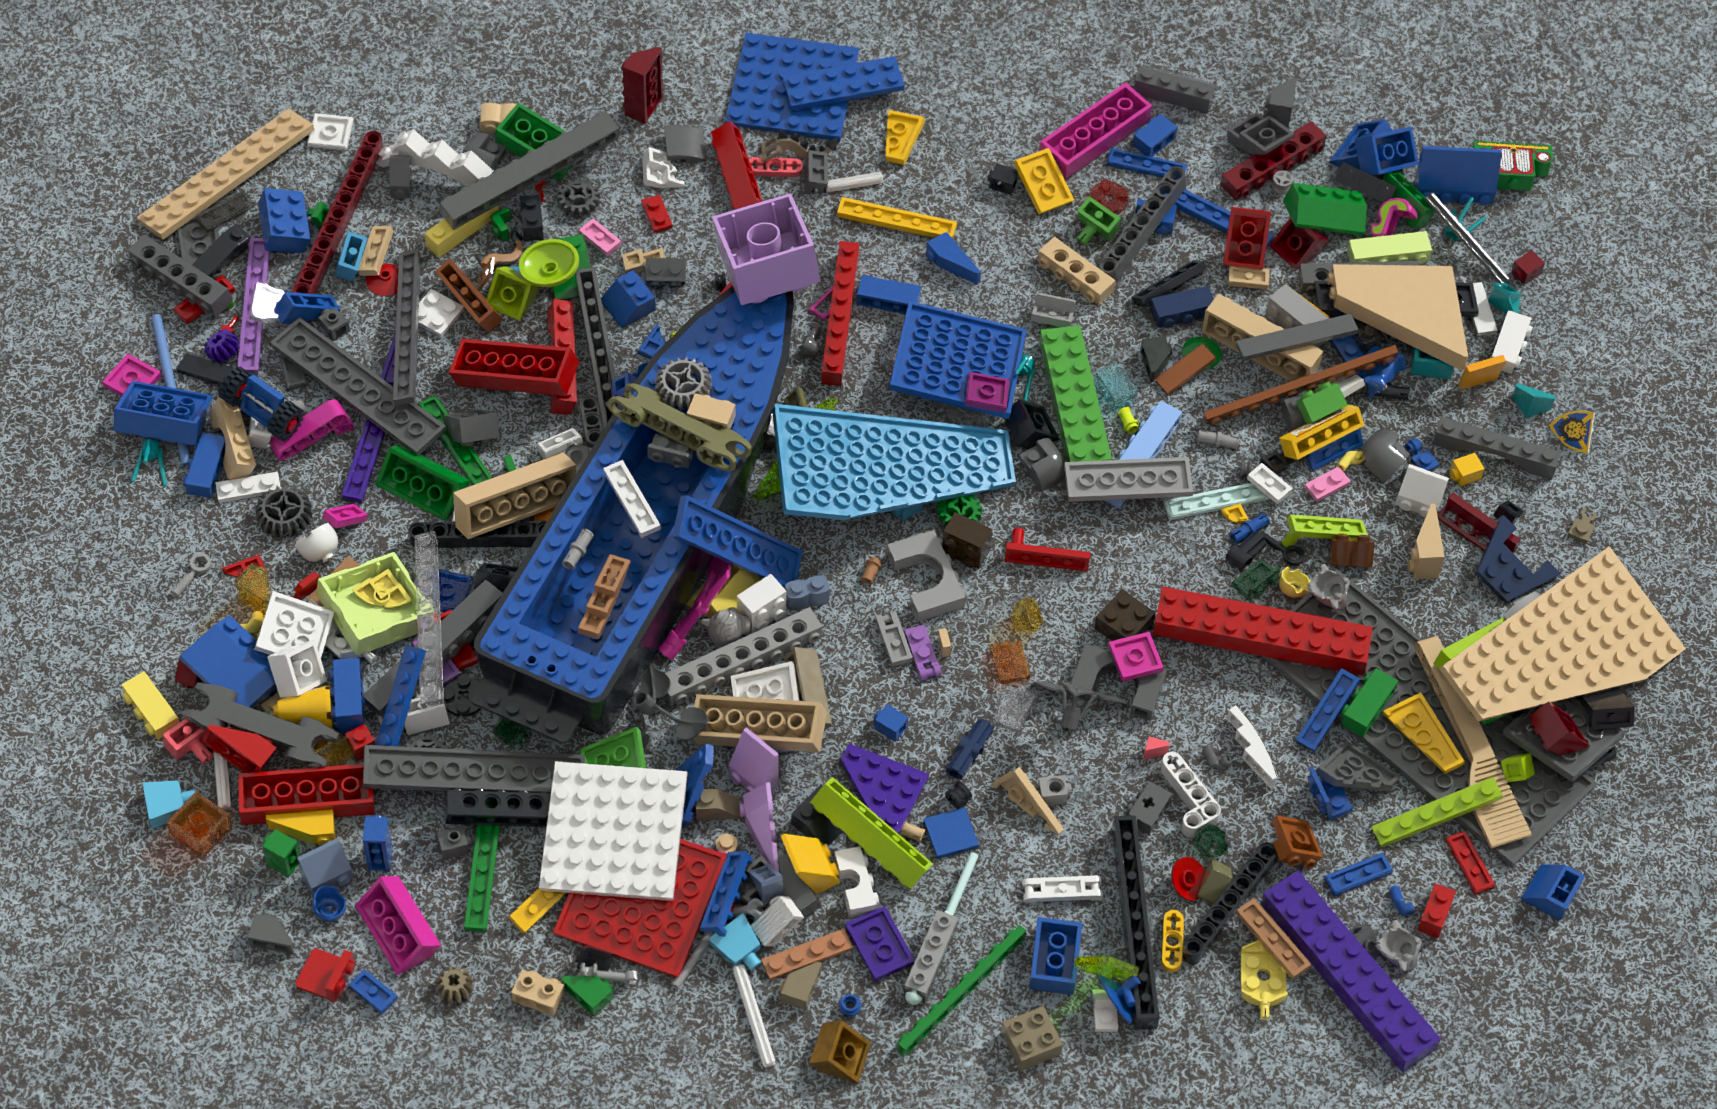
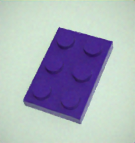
M885 906L845 923V929L874 982L914 965L915 959Z

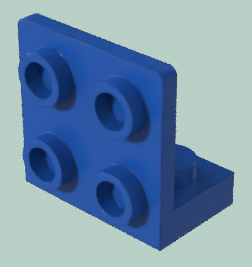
M1309 767L1310 775L1307 776L1310 785L1308 786L1312 796H1316L1318 800L1317 805L1321 815L1326 814L1328 820H1332L1353 812L1343 787L1333 786L1322 780L1321 777L1318 778L1314 767Z

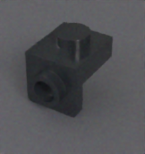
M590 945L584 946L577 952L576 968L580 969L582 963H585V967H593L594 964H597V971L609 972L614 953Z

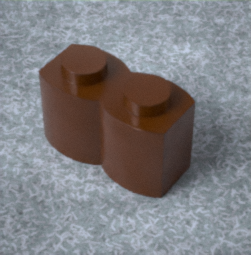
M1338 533L1336 536L1331 537L1329 562L1331 565L1373 567L1375 542L1368 535H1357V538H1350L1348 534Z

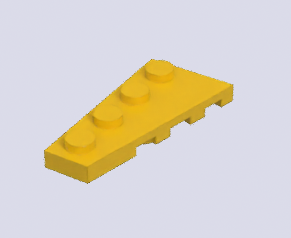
M1421 692L1383 711V715L1444 774L1464 765L1462 756Z

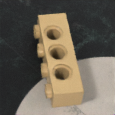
M1053 237L1039 250L1038 262L1040 266L1052 271L1057 279L1066 281L1074 291L1084 294L1089 302H1095L1097 305H1100L1114 292L1116 280L1056 237Z

